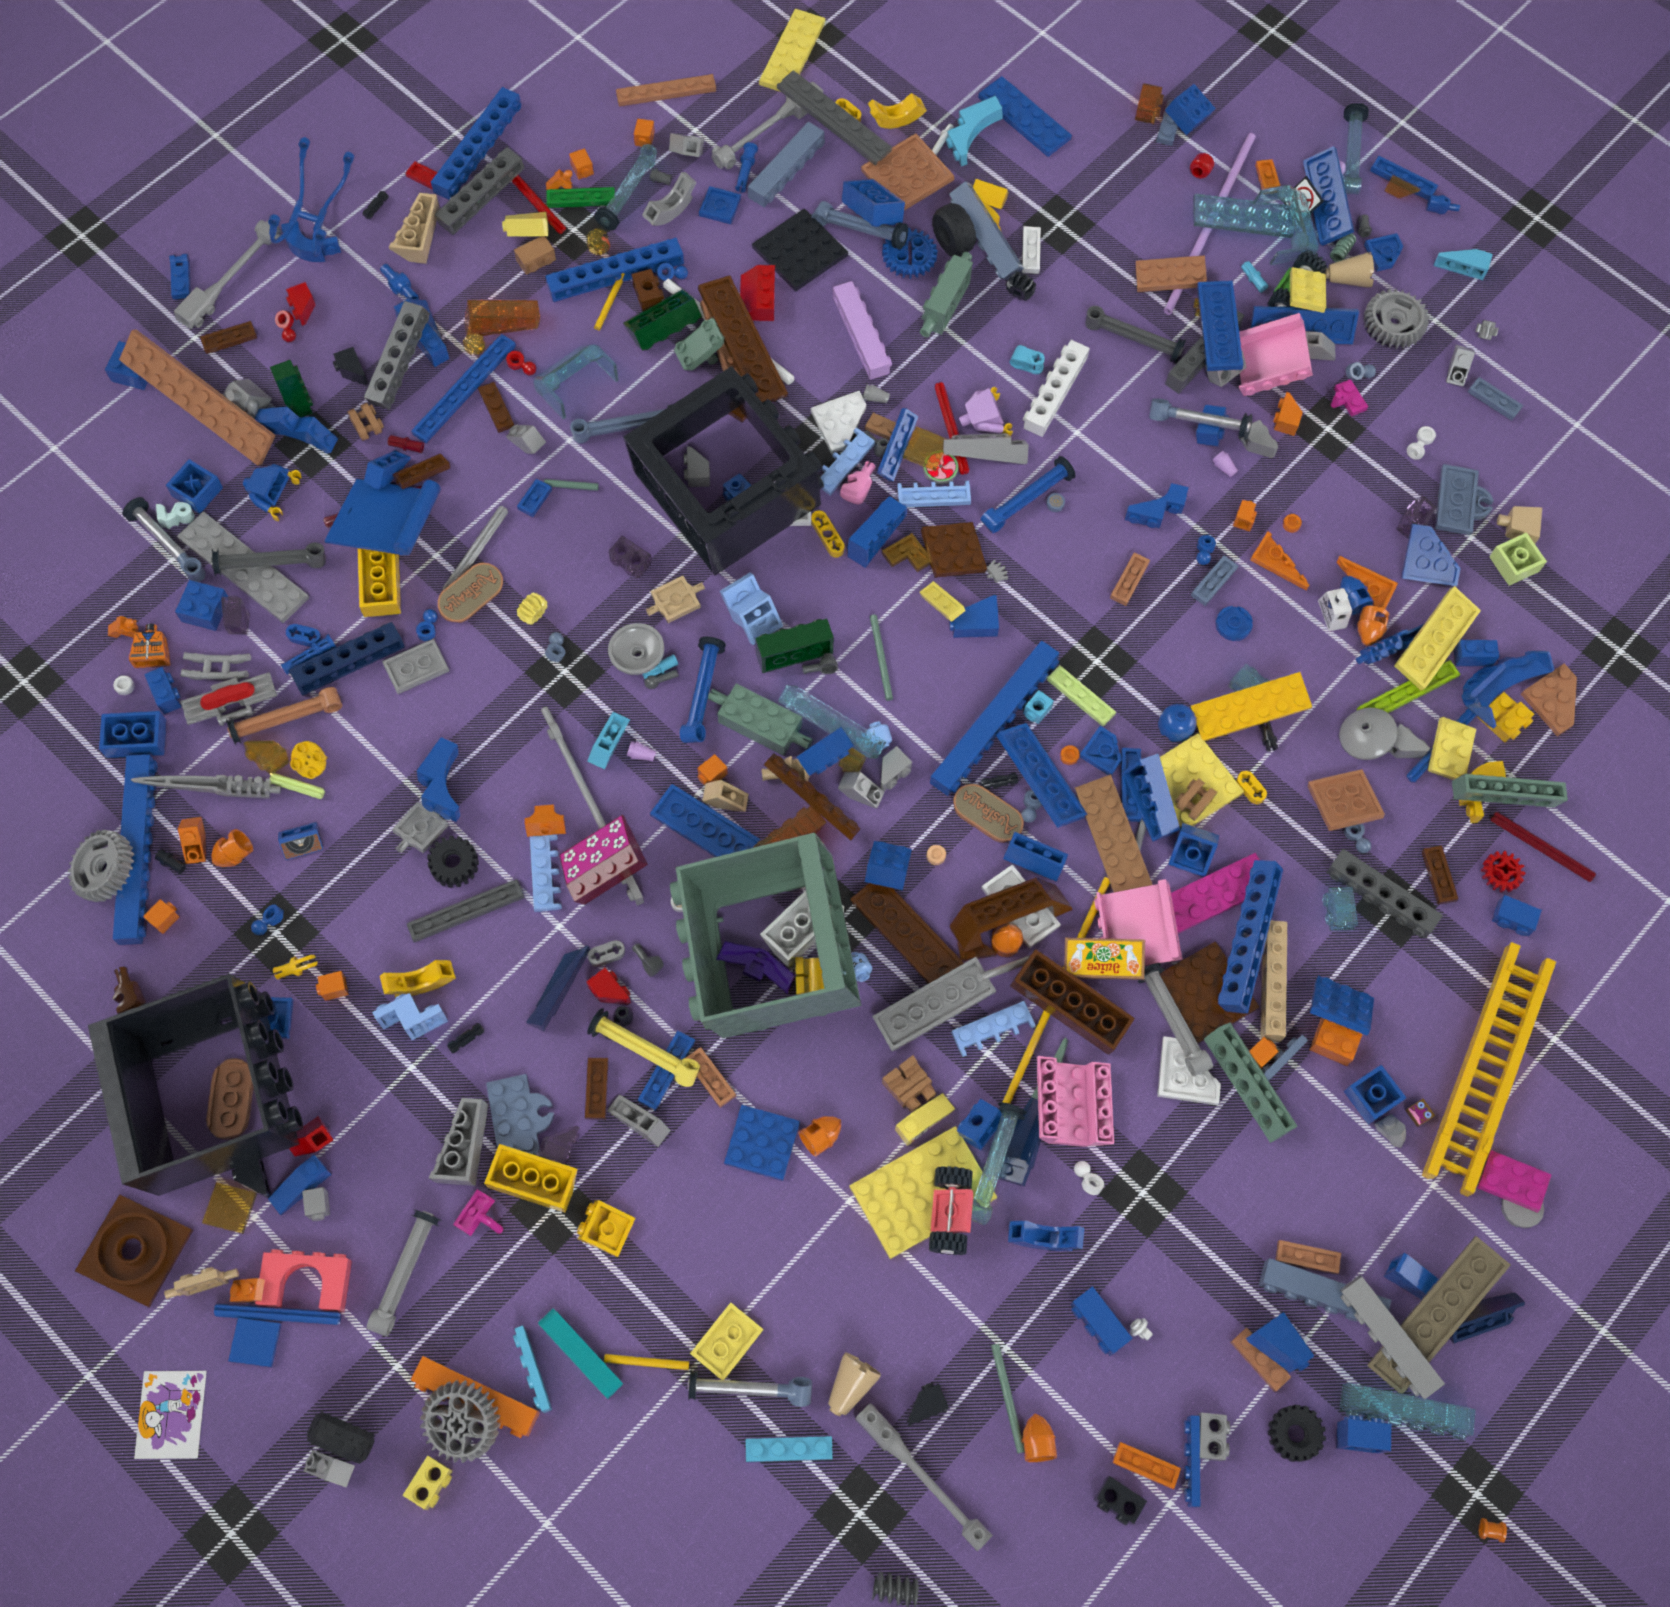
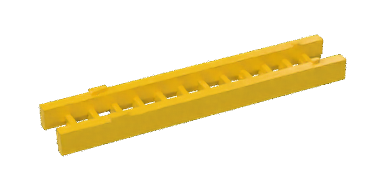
M1513 942L1504 949L1421 1175L1427 1179H1434L1437 1177L1441 1166L1454 1174H1461L1465 1178L1460 1194L1467 1197L1474 1194L1556 965V961L1546 958L1542 961L1538 974L1514 965L1521 946ZM1510 975H1515L1533 983L1532 991L1530 992L1508 982ZM1504 991L1527 1000L1526 1008H1521L1503 1000ZM1498 1008L1522 1018L1519 1026L1496 1017ZM1492 1025L1515 1035L1513 1044L1489 1034ZM1486 1041L1509 1051L1507 1061L1484 1052L1483 1049ZM1482 1059L1502 1068L1503 1072L1500 1079L1476 1069L1479 1060ZM1473 1076L1496 1086L1497 1089L1494 1097L1470 1087ZM1467 1094L1490 1104L1488 1114L1486 1115L1464 1105ZM1460 1112L1484 1122L1481 1133L1458 1123L1457 1120ZM1456 1130L1478 1140L1475 1150L1473 1151L1451 1141L1453 1131ZM1447 1148L1471 1158L1468 1169L1444 1159Z

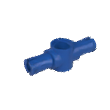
M388 264L381 266L380 271L388 279V285L394 294H400L407 299H419L418 294L411 288L410 280L403 272L400 274L395 272Z

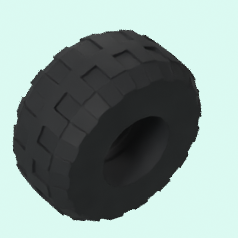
M949 203L936 210L932 217L933 231L945 253L949 254V256H962L963 252L971 251L976 244V231L966 210L961 205Z
M324 1412L315 1415L306 1434L309 1443L358 1464L367 1459L375 1442L374 1434Z

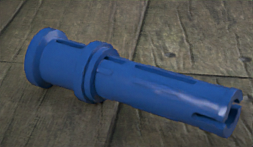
M750 142L745 143L743 146L744 153L740 158L742 165L735 186L738 192L740 186H742L741 193L746 191L751 166L755 164L754 157L755 153L758 152V146Z
M327 634L326 638L317 643L313 642L311 648L280 664L284 672L288 675L290 673L289 669L294 668L296 665L326 653L332 648H336L330 635Z

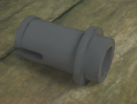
M652 169L650 180H653L654 183L657 181L670 186L672 175L660 172L658 169Z
M1361 215V217H1358V234L1365 238L1370 236L1372 228L1369 225V216Z

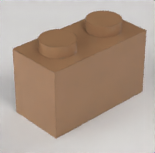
M541 236L514 249L516 261L526 275L556 260L554 248L545 236Z

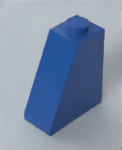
M992 595L966 607L965 612L952 622L949 621V629L953 631V638L997 637L999 631L997 595Z
M1406 1253L1393 1258L1384 1275L1386 1279L1420 1299L1426 1295L1438 1280L1436 1276Z
M1284 1312L1246 1338L1251 1345L1289 1373L1296 1369L1299 1372L1310 1365L1308 1361L1314 1357V1354Z

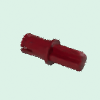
M392 435L388 437L389 446L421 454L424 451V442L410 440L409 437L401 438Z

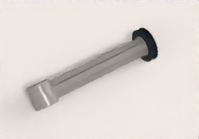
M1161 963L1152 964L1145 968L1144 980H1138V983L1146 982L1187 1057L1185 1058V1063L1190 1074L1197 1076L1212 1069L1213 1063L1210 1056L1198 1046L1159 975L1164 971V968H1160Z
M413 1209L416 1212L411 1216L417 1219L379 1308L374 1309L367 1323L368 1330L385 1337L393 1329L396 1317L393 1315L432 1225L439 1226L437 1225L438 1221H442L426 1211L421 1212Z

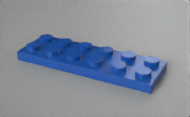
M1003 76L978 94V98L981 101L996 96L1002 107L1003 120L1047 157L1071 140L1072 134Z
M1335 146L1303 160L1306 176H1308L1324 200L1313 212L1319 242L1322 246L1354 232L1338 153Z
M1233 281L1198 282L1197 290L1207 371L1243 370Z
M1253 307L1250 328L1300 313L1304 321L1305 331L1321 332L1335 344H1353L1359 316L1358 309L1326 308L1325 312L1322 313L1298 307Z
M1027 723L1000 731L996 735L1057 828L1084 819L1088 815Z
M673 784L670 785L650 812L651 817L714 857L767 844Z

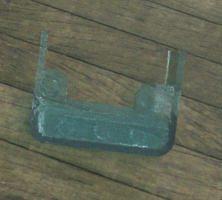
M1289 185L1260 190L1253 201L1254 205L1275 200L1288 203L1296 232L1291 239L1292 248L1277 251L1270 261V265L1296 260L1301 252L1305 251L1309 253L1313 251L1315 255L1319 249V244L1305 194Z
M597 345L579 346L534 378L535 390L562 419L566 418L564 403L553 391L559 388L561 382L588 363L596 361L615 382L619 381L616 363Z

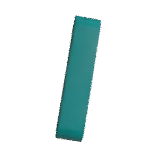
M554 1308L538 1322L540 1327L607 1399L623 1385L619 1378Z

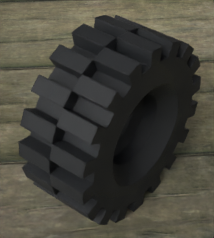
M449 836V840L443 837L440 844L436 841L434 843L435 848L431 847L429 850L431 854L427 855L429 861L427 864L434 879L440 882L442 886L447 884L449 888H453L455 884L457 888L461 887L460 883L462 882L466 885L469 883V878L473 880L475 877L473 873H477V865H479L478 856L473 845H470L466 839L463 841L460 836H457V839L454 836ZM450 855H458L460 857L459 865L453 868L446 866L445 860Z
M1290 1405L1284 1407L1272 1416V1421H1269L1268 1426H1270V1430H1268V1436H1271V1440H1269L1270 1445H1274L1275 1448L1273 1450L1276 1453H1280V1457L1283 1459L1287 1458L1291 1462H1302L1312 1459V1457L1319 1454V1450L1323 1449L1324 1445L1322 1443L1326 1441V1436H1323V1432L1326 1429L1325 1426L1322 1427L1321 1422H1323L1321 1417L1317 1418V1413L1314 1410H1308L1309 1407ZM1292 1425H1299L1303 1429L1304 1438L1302 1441L1294 1442L1289 1438L1288 1430Z

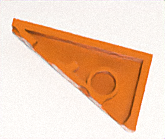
M1267 531L1250 561L1307 591L1309 587L1307 579L1304 575L1299 574L1295 569L1296 565L1284 553L1280 544L1277 545L1271 537L1272 534Z
M1339 556L1336 563L1346 575L1359 579L1367 586V591L1374 601V606L1386 609L1398 583Z

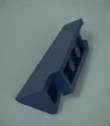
M588 945L564 954L538 1001L537 1008L526 1021L527 1024L543 1032L545 1031L552 1016L556 1015L590 951Z
M1517 1293L1482 1299L1449 1339L1455 1344L1509 1325L1514 1319L1512 1314L1518 1307L1524 1306L1525 1301Z

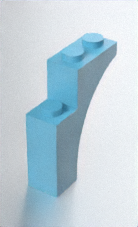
M996 96L960 110L959 126L947 131V146L949 149L952 148L954 159L959 161L961 167L967 165L968 150L974 138L990 124L1003 119L1002 107Z

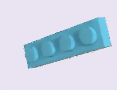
M524 1326L515 1328L516 1335H513L516 1347H521L523 1355L520 1356L523 1368L527 1367L530 1374L527 1376V1381L530 1389L534 1388L536 1396L533 1397L537 1410L541 1409L543 1413L551 1411L552 1407Z
M832 1436L746 1439V1462L832 1460Z

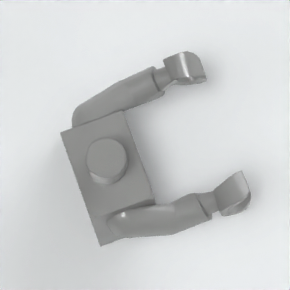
M250 379L233 381L222 394L243 411H247V414L252 418H255L259 409L268 408L272 400L269 395Z

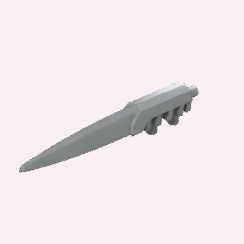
M216 775V777L151 776L131 779L134 783L209 792L227 797L270 799L271 793H281V786H271L272 782L270 779L263 781V778L260 776L255 777L254 780L253 777H248V780H244L243 776L240 775L234 778L233 776Z

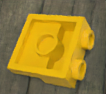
M1503 692L1489 705L1492 708L1496 727L1493 729L1484 721L1482 722L1503 742H1507L1510 738L1514 740L1521 733L1520 729L1522 727L1526 729L1533 722L1531 718L1535 714L1521 701L1517 704Z
M596 1200L594 1204L590 1203L586 1209L585 1214L588 1217L585 1223L581 1222L576 1233L579 1234L578 1240L618 1257L635 1218L600 1200Z

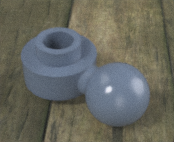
M1355 362L1349 364L1346 368V376L1352 381L1360 380L1362 377L1369 379L1376 374V369L1371 364L1363 367L1361 363Z
M554 632L549 636L550 644L545 651L546 657L553 662H560L565 655V649L561 646L564 638L559 632Z
M1032 790L1027 791L1024 796L1023 802L1027 808L1021 813L1023 820L1028 823L1036 819L1037 813L1035 810L1042 806L1038 798L1036 800L1031 798L1036 797Z
M1357 824L1345 827L1344 835L1350 840H1356L1357 851L1360 853L1369 852L1371 842L1362 837L1365 832L1364 825ZM1350 830H1355L1356 834L1351 833Z

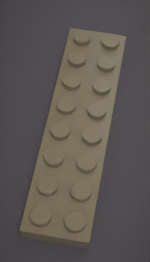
M1474 1236L1400 1324L1401 1328L1428 1362L1433 1359L1511 1266L1477 1236ZM1382 1346L1367 1366L1402 1395L1412 1383L1407 1377L1402 1378L1395 1369L1398 1365L1393 1359L1389 1361L1381 1351L1384 1348Z

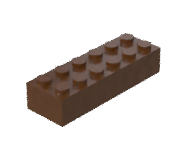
M1036 949L1010 984V987L1107 1055L1116 1049L1135 1019Z

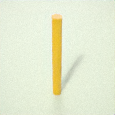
M624 273L621 274L622 278L615 281L594 325V329L600 331L623 283Z
M613 1354L604 1355V1363L689 1370L690 1364L689 1361Z

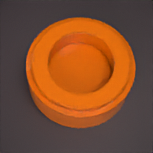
M1289 514L1284 518L1282 525L1287 532L1294 533L1300 529L1302 520L1296 514Z
M1072 745L1065 746L1060 753L1061 761L1066 765L1077 763L1080 755L1079 750Z

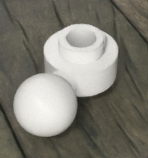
M1077 1162L1074 1166V1172L1077 1176L1084 1178L1082 1181L1083 1189L1091 1195H1098L1104 1187V1181L1100 1176L1090 1173V1165L1087 1162Z

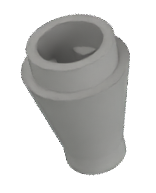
M867 384L863 394V398L867 399L866 401L886 404L890 393L883 391L873 384Z

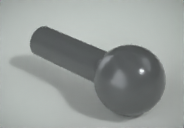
M676 669L659 676L650 675L644 679V685L648 689H655L659 683L679 677L678 671Z

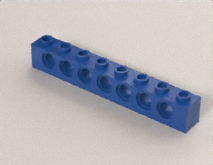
M501 87L432 179L433 193L450 200L451 197L459 192L461 186L467 182L470 174L476 170L481 159L485 158L490 147L494 146L496 139L502 135L505 127L511 123L516 112L520 111L521 101L519 94Z
M676 237L628 252L618 253L611 257L601 258L594 262L584 263L583 265L571 267L563 271L553 272L545 275L546 284L552 301L556 302L614 285L616 280L622 278V273L625 274L622 279L625 282L631 280V274L652 269V272L655 273L661 263H669L673 267L683 265L684 257Z
M1254 860L1253 867L1250 869V879L1245 889L1246 895L1241 905L1240 919L1236 924V935L1232 940V950L1227 960L1228 966L1226 974L1223 976L1222 990L1218 995V1004L1226 1012L1248 1014L1283 873L1282 867L1276 861Z

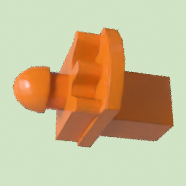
M559 169L545 183L546 189H558L561 186L564 189H572L573 186L570 181L572 171L566 170L563 173Z
M122 616L117 617L116 621L108 625V636L117 638L120 635L134 638V635L139 631L136 624L137 620Z

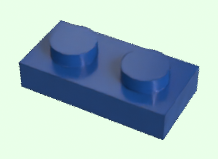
M536 479L517 505V509L534 517L552 492V486Z

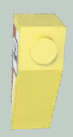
M942 1093L896 1125L895 1131L908 1146L952 1113L955 1108Z

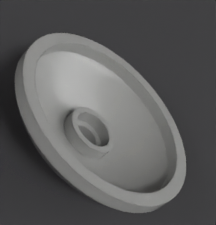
M642 623L629 624L620 628L612 636L608 646L609 658L615 668L623 673L630 675L644 674L653 670L662 660L664 642L660 633L655 628Z
M1364 708L1355 711L1344 720L1339 732L1340 743L1343 749L1350 756L1361 760H1372L1385 755L1394 746L1398 735L1397 726L1392 716L1378 708Z

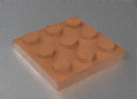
M1362 769L1308 782L1309 791L1329 831L1384 818L1385 813Z

